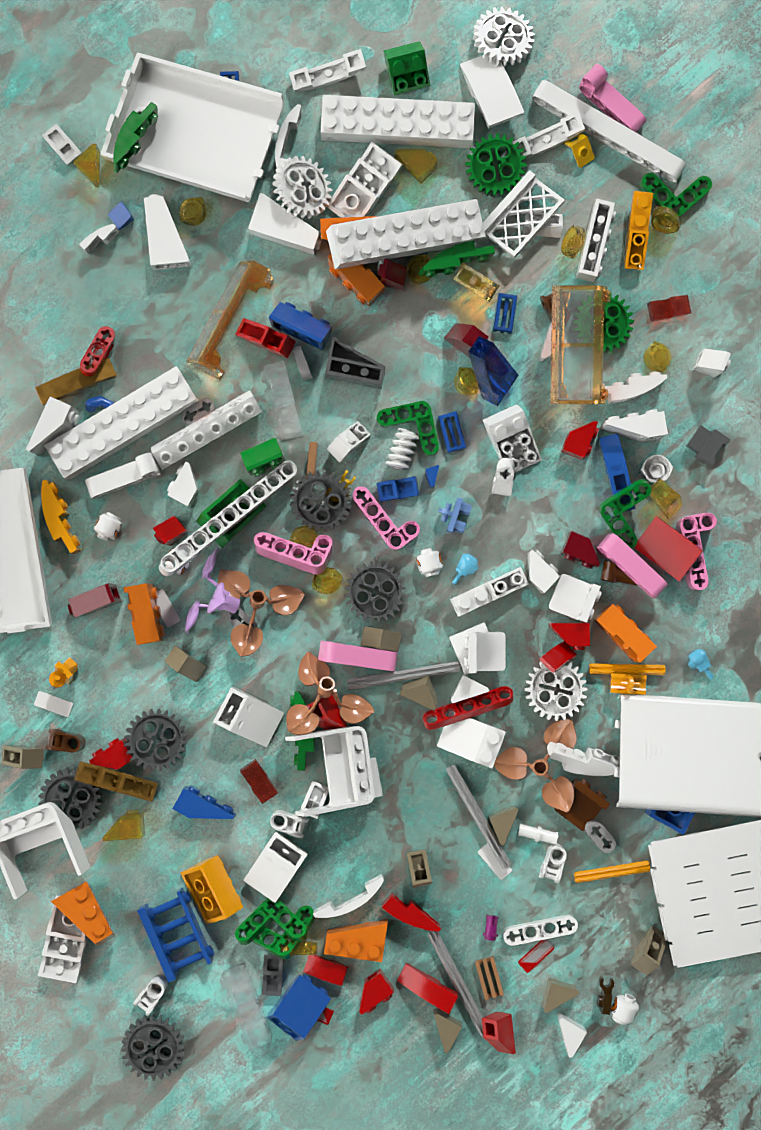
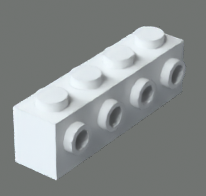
M601 199L595 200L575 278L593 283L597 277L600 278L603 266H600L601 259L605 258L607 251L605 243L609 241L611 235L609 226L610 222L613 223L616 211H613L615 203Z

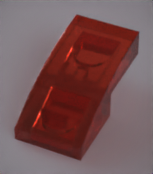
M688 295L674 296L665 300L647 303L651 322L691 314Z
M256 759L240 769L241 774L262 804L278 794L275 786Z

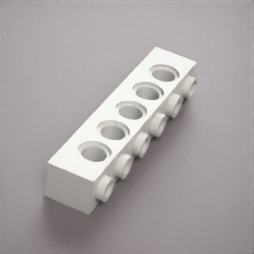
M249 390L152 446V454L163 470L258 415L262 410Z

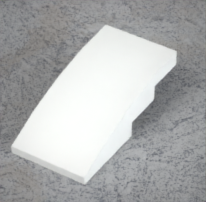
M482 55L461 63L460 68L473 100L475 99L489 129L523 116L524 110L501 61L499 65L496 64V60L490 63V57L483 58Z
M371 142L363 156L358 159L350 173L345 176L327 207L341 218L366 217L391 184L403 164Z
M53 905L38 976L77 984L88 937Z

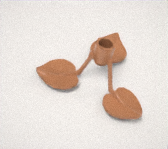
M221 569L219 572L218 584L224 583V589L235 598L240 599L241 596L244 598L250 597L249 603L253 608L249 626L240 624L231 632V643L241 657L253 654L262 644L263 633L261 629L252 627L256 611L264 606L265 601L273 604V610L277 614L286 616L297 610L305 596V593L288 585L273 587L269 592L271 600L262 590H254L249 592V594H244L250 589V580L247 575L239 571Z
M307 652L300 662L298 677L306 686H312L316 683L318 695L310 710L302 704L294 705L288 710L286 715L287 730L295 735L313 732L319 724V717L312 712L321 697L328 698L332 694L337 705L341 707L339 711L341 718L347 723L357 724L364 721L374 713V709L365 699L355 694L344 695L341 703L337 695V689H334L335 682L329 677L330 669L324 661L318 660L312 653Z
M566 719L551 724L545 731L544 741L547 744L549 742L561 743L573 749L577 741L573 721ZM510 747L496 758L495 768L510 779L518 780L524 778L527 774L526 766L532 768L536 775L547 777L551 782L543 786L542 797L549 806L564 812L570 810L574 800L573 785L564 776H559L554 780L547 773L550 767L547 761L549 759L548 753L544 759H538L534 764L526 763L527 754L518 747Z

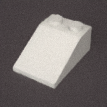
M49 397L26 450L40 456L47 450L44 445L77 425L80 419L79 411L64 402Z
M449 711L448 717L455 715V712ZM468 718L444 726L437 746L473 762L493 768L506 732L473 718Z

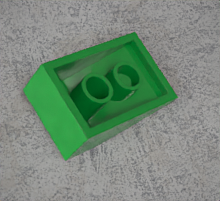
M239 479L199 515L196 522L202 527L250 488ZM263 502L218 538L216 543L223 549L267 505ZM239 503L241 509H248L245 503ZM224 515L227 521H233V517L231 515ZM216 526L209 527L212 533L219 532Z

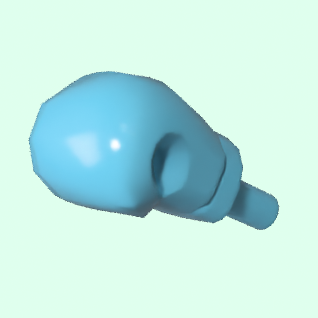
M468 553L462 555L455 569L458 574L452 583L456 585L462 575L467 577L468 574L472 575L478 570V561L474 556Z
M696 649L688 656L690 668H697L699 672L704 671L708 678L712 679L713 675L708 669L711 664L706 652L703 649Z

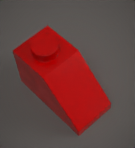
M549 623V628L568 646H573V650H585V646H590V623Z

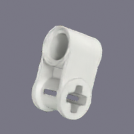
M502 458L498 461L491 494L511 496L514 479V462L511 459Z
M277 810L272 814L270 823L275 830L297 838H303L304 835L302 833L309 819L304 816H296V814ZM282 816L285 822L278 825L274 822V818Z
M556 843V845L551 844L548 847L540 868L539 878L545 877L554 880L555 883H559L567 857L562 845ZM561 850L562 852L559 857H552L553 851Z
M155 976L138 995L133 1005H138L146 1011L148 1016L167 989V979L163 976ZM153 984H159L162 990H156Z

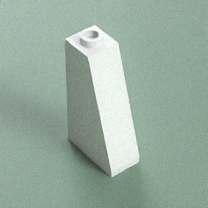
M260 193L248 228L249 233L315 255L316 249L319 250L322 244L320 232L297 216H294L291 212H287V209L281 207V205L266 195Z
M152 194L144 198L150 265L153 270L191 267L190 259L164 197Z

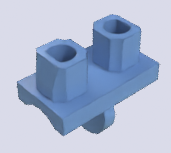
M457 498L453 512L450 511L452 504L449 503L446 504L445 509L439 508L438 513L443 514L442 522L446 523L448 516L451 517L446 530L449 533L453 531L458 533L464 532L466 523L457 520L459 513L469 516L472 508L471 505L463 502V499Z

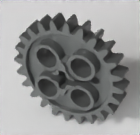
M316 470L315 475L309 471L307 474L308 478L302 475L301 481L297 480L295 483L297 487L292 488V492L295 493L290 495V499L294 500L290 503V506L295 507L292 514L298 513L296 520L302 518V525L309 523V529L312 526H316V531H318L322 527L325 532L327 526H329L333 530L334 523L340 526L341 520L346 521V515L350 514L348 508L352 507V503L349 502L352 500V495H347L350 492V488H344L346 481L339 482L341 476H338L336 479L333 478L334 472L328 476L326 470L323 471V474ZM321 485L324 490L318 491L314 486ZM331 488L332 491L326 495L325 500L319 504L314 513H311L310 511L317 505L318 500H321L326 491ZM336 496L339 502H332L330 497ZM303 500H311L312 505H306ZM322 510L328 515L323 517L318 512Z
M370 561L369 567L363 563V569L361 570L356 567L358 573L354 574L351 572L350 574L353 579L346 580L350 583V586L344 587V589L349 590V593L345 594L344 597H350L346 604H352L353 607L350 611L357 610L356 617L362 614L363 621L367 617H370V623L373 622L374 618H377L378 623H380L381 617H384L387 621L388 614L392 617L395 616L393 610L400 611L397 606L398 604L404 605V602L400 600V598L406 597L405 594L401 593L406 587L400 586L404 579L398 580L397 577L400 575V572L394 574L395 567H392L390 570L387 569L388 563L381 567L380 561H378L377 566H374L373 562ZM368 574H372L376 578L375 583L372 585L365 583L364 579ZM389 581L393 584L391 592H385L382 589L384 582ZM362 584L371 589L378 587L379 592L391 596V599L389 600L379 595L372 597L370 591L360 588L359 585ZM360 592L368 594V600L364 603L357 600V595ZM383 599L386 602V607L383 610L376 609V600Z
M160 708L155 714L153 709L149 710V715L143 711L142 718L136 715L135 719L137 722L130 721L129 724L132 728H126L130 735L124 736V739L129 740L128 743L124 744V747H130L126 754H133L130 761L137 759V767L142 763L144 764L143 770L150 766L151 772L155 770V767L161 772L163 765L166 769H169V762L176 765L175 758H182L179 752L186 751L182 745L188 743L182 740L187 734L181 732L185 726H178L181 720L174 721L175 714L169 717L168 710L161 714ZM146 723H152L155 726V731L152 733L148 732L145 728ZM162 724L163 727L158 736L160 742L154 746L152 756H149V751L154 743V740L151 738L157 735L159 725ZM164 730H170L173 733L172 739L164 737ZM140 741H145L148 744L146 751L139 749L138 743ZM158 748L165 749L166 756L164 758L157 755Z
M67 767L64 770V774L61 770H58L57 776L52 773L50 779L44 781L47 786L40 788L45 793L38 795L39 798L43 799L38 805L47 802L54 803L57 800L61 802L62 808L60 809L64 812L74 785L78 784L72 798L73 802L69 805L66 815L72 820L75 830L77 825L83 829L84 822L90 825L91 819L95 820L97 817L95 813L100 812L101 809L98 806L103 801L98 800V798L102 797L103 793H97L100 789L99 787L75 781L77 769L74 768L70 772ZM61 783L68 784L70 789L68 791L62 789ZM80 790L86 791L87 794H88V797H87V798L81 797V796L79 795V791H80ZM72 808L79 809L80 815L73 814Z
M152 1014L150 1020H148L145 1015L142 1022L137 1019L135 1021L136 1026L131 1024L129 1026L130 1031L127 1030L124 1035L127 1038L122 1040V1043L125 1045L122 1046L121 1051L126 1053L122 1056V1059H128L125 1066L132 1065L130 1072L132 1073L137 1070V1077L144 1074V1080H146L150 1075L152 1081H154L156 1075H158L162 1080L164 1073L170 1076L171 1069L176 1071V1064L181 1063L182 1059L180 1057H183L185 1053L181 1049H184L185 1044L180 1042L184 1039V1036H178L181 1029H174L176 1022L171 1025L168 1024L169 1017L162 1021V1015L155 1019L154 1014ZM152 1031H159L161 1036L155 1037L152 1034ZM166 1037L168 1038V1040L161 1042L156 1049L152 1048L142 1057L138 1056L139 1054L146 1052L149 1049L150 1045L154 1047L162 1039ZM135 1041L143 1042L144 1047H138ZM168 1047L171 1050V1053H164L162 1048ZM146 1058H152L155 1063L148 1064Z

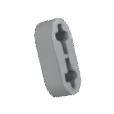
M301 346L293 347L292 352L303 381L312 379Z
M201 399L183 410L181 419L189 426L215 411V404L211 399ZM204 403L212 405L209 407V412H207L206 410L199 412V410H201L204 407ZM188 412L191 414L198 413L193 416V421L185 420Z
M238 607L237 611L239 610V616L243 619L241 622L236 618L232 620L231 617L233 615L227 611V619L235 627L243 624L244 621L250 624L251 616L240 607ZM254 620L253 628H259L258 623Z
M590 820L586 823L585 832L594 844L604 853L612 852L615 849L616 841L606 828L597 820ZM593 826L597 827L598 835L593 832ZM601 839L607 840L609 845L606 847Z

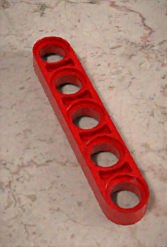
M502 686L489 692L436 708L435 711H427L423 715L424 726L428 730H436L507 706L514 700L513 690L508 686ZM503 693L510 695L506 699L500 698V695ZM485 699L492 701L488 705L482 704V701ZM467 705H471L474 707L470 711H465L463 709ZM449 711L455 712V715L452 717L445 716ZM431 717L437 718V721L434 723L427 722Z

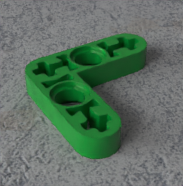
M654 173L645 174L640 182V186L644 192L653 193L654 188L656 189L659 186L660 188L653 193L652 201L669 219L677 220L712 188V181L707 176H700L677 197ZM647 180H648V181L653 180L652 185L650 184V185L647 186V185H646ZM700 183H706L705 188L703 187L697 193L696 189L700 186ZM664 192L667 195V200L660 201L657 198V194ZM687 193L691 194L694 198L693 202H686L684 195ZM679 204H681L682 206L679 208L677 213L675 212L673 214L671 212L672 208H676Z
M427 402L409 403L382 409L378 412L377 422L382 427L416 421L423 453L427 456H433L438 452V438L431 407ZM421 405H423V408H427L425 415L417 412L415 413L416 417L412 418L410 407H414V411L419 410ZM401 409H406L409 412L407 419H401L398 416V412ZM391 411H395L397 421L394 422V418H389L387 423L380 420L382 414L386 413V416H392L393 413ZM425 423L432 427L431 432L428 434L421 431V426ZM434 435V438H431L430 441L436 447L433 448V452H430L429 449H425L428 445L427 439L423 441L422 437L428 438Z
M644 479L637 480L603 501L599 507L602 517L613 534L622 539L631 549L636 546L638 539L622 513L651 494V486ZM641 485L645 487V492L643 493L639 491V486ZM633 490L637 497L634 498L633 494L630 491ZM629 495L630 501L622 504L620 502L621 497ZM607 506L611 508L614 514L612 518L605 509ZM618 520L624 522L623 527L620 529L613 527V524ZM624 532H626L628 537L631 538L630 543H628L625 540V537L623 536Z
M267 898L235 930V937L241 945H248L274 921L293 940L300 942L307 938L308 929L279 899L274 903ZM269 905H275L279 912L276 913L273 908L270 909ZM283 915L291 916L288 923L280 921ZM262 916L264 918L262 924L255 925L254 919ZM295 925L299 930L301 929L302 933L296 934L292 926ZM241 933H247L248 936L246 938L242 937Z
M302 906L295 915L303 921L309 931L315 921L314 911L310 906ZM309 912L310 917L303 918L302 915ZM254 921L255 925H260V923ZM267 927L260 933V937L257 936L252 941L281 959L291 958L302 942L293 940L285 931L281 936ZM267 936L274 937L273 943L269 945L265 944L264 940ZM288 947L289 950L283 952L281 948Z

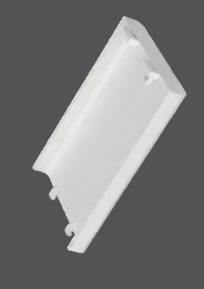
M137 52L132 68L126 71L121 84L124 90L115 115L111 114L105 129L108 134L100 155L104 159L113 162L116 139L127 117L133 110L137 113L142 112L150 102H153L158 108V119L155 124L147 128L145 135L140 138L141 149L136 156L133 155L130 158L127 166L249 202L258 178L262 179L264 174L262 166L274 133L278 134L280 126L277 124L284 107L283 95Z
M26 467L0 470V633L7 632L8 634L23 632L27 629L50 627L52 619Z
M619 694L618 699H621L620 721L615 720V728L620 729V769H614V777H619V802L616 804V807L761 817V760L759 759L761 756V703Z

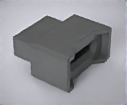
M700 425L686 444V447L696 453L694 458L710 468L715 464V456L720 448L728 444L731 439L716 429L709 431Z

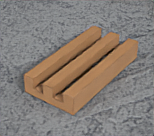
M317 442L309 443L307 474L310 471L315 475Z
M490 956L476 960L475 964L485 1001L492 997L496 998L499 995L504 996L494 957ZM491 961L499 991L494 990L487 962ZM480 964H484L491 993H487Z

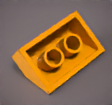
M218 855L207 858L180 872L205 925L227 919L243 908L241 899L236 893L232 880L228 876L223 862Z

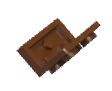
M575 778L572 782L574 800L568 812L556 808L554 810L581 831H585L586 823L594 820L602 808L606 810L610 803L606 801L608 797L599 790L597 793L590 789L592 785L584 779L579 781Z

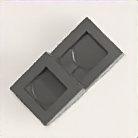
M264 954L262 995L282 996L284 959L276 955Z

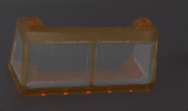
M254 260L239 262L186 362L221 380L225 372L220 368L221 357L216 348L247 290L249 289L257 293L260 288L270 289L274 280L269 268Z
M552 285L550 404H605V400H608V389H605L603 385L604 306H606L607 302H610V290L606 286Z

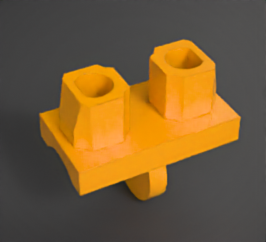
M70 657L63 664L58 661L55 664V671L49 676L51 686L60 688L65 683L68 685L72 683L73 675L78 671L77 663Z
M611 673L610 693L646 695L647 675Z

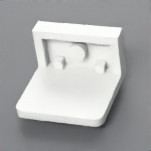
M562 574L549 603V609L587 623V620H591L594 614V609H592L594 602H598L602 592L599 590L601 586L589 584Z
M467 632V637H464L463 640L464 649H467V657H464V668H467V672L477 673V671L505 670V633Z

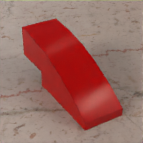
M243 318L235 333L236 336L285 358L289 357L296 343L294 339L286 334Z
M391 892L382 903V908L404 923L429 931L439 932L441 930L440 924L412 899L405 904Z
M405 963L397 978V981L448 1014L458 998L456 991L441 984L439 980L408 963Z

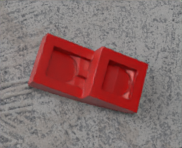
M562 642L545 653L539 660L554 673L560 670L566 663L572 661L577 654L565 642Z
M309 953L303 972L342 986L349 967L333 959L328 960L315 953Z

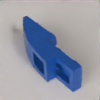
M618 433L599 438L612 496L631 485ZM622 496L620 502L622 504L628 503L630 496ZM635 505L626 511L636 509Z

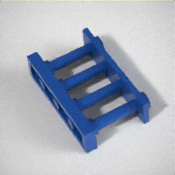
M183 887L176 892L177 898L155 908H149L147 903L140 906L137 910L168 983L176 980L179 969L204 958L209 965L214 959L213 956H215L214 950L211 945L207 944L192 910L190 895L187 891H184ZM182 905L185 916L165 925L157 926L154 919L156 915ZM188 922L190 923L194 933L170 944L164 942L162 938L164 933ZM196 940L198 941L202 951L178 962L172 961L170 956L172 951Z

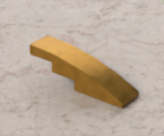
M107 358L103 360L97 373L93 376L83 375L79 368L35 387V390L43 406L47 404L49 397L61 400L76 395L79 391L115 378L117 374L110 359ZM92 364L86 366L85 369L92 368Z
M83 761L79 762L74 778L78 782L153 802L158 785L156 782Z

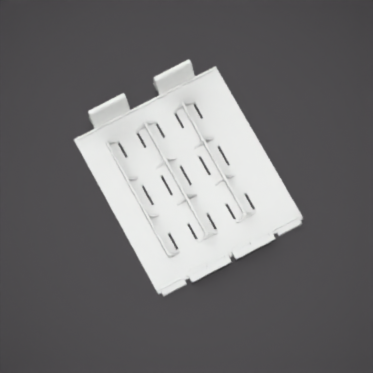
M761 820L652 841L648 848L652 867L656 866V868H651L650 871L657 903L662 905L658 906L665 941L672 942V944H669L673 965H677V968L761 952Z

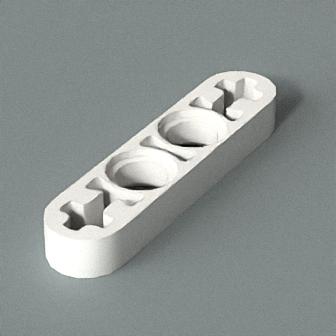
M562 915L506 927L503 931V938L508 945L514 946L573 934L578 928V923L573 916ZM566 920H570L571 923H574L571 925L570 929H567L566 926L560 927L562 931H559V927L556 922L559 921L560 925L566 924ZM546 924H554L555 930L552 933H546L544 930ZM528 927L536 929V934L533 937L526 936L525 931ZM519 929H522L524 939L517 935L514 936V940H510L507 936L510 934V931H513L514 934H519Z

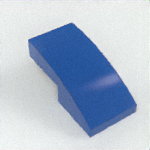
M416 476L377 483L380 502L419 496Z

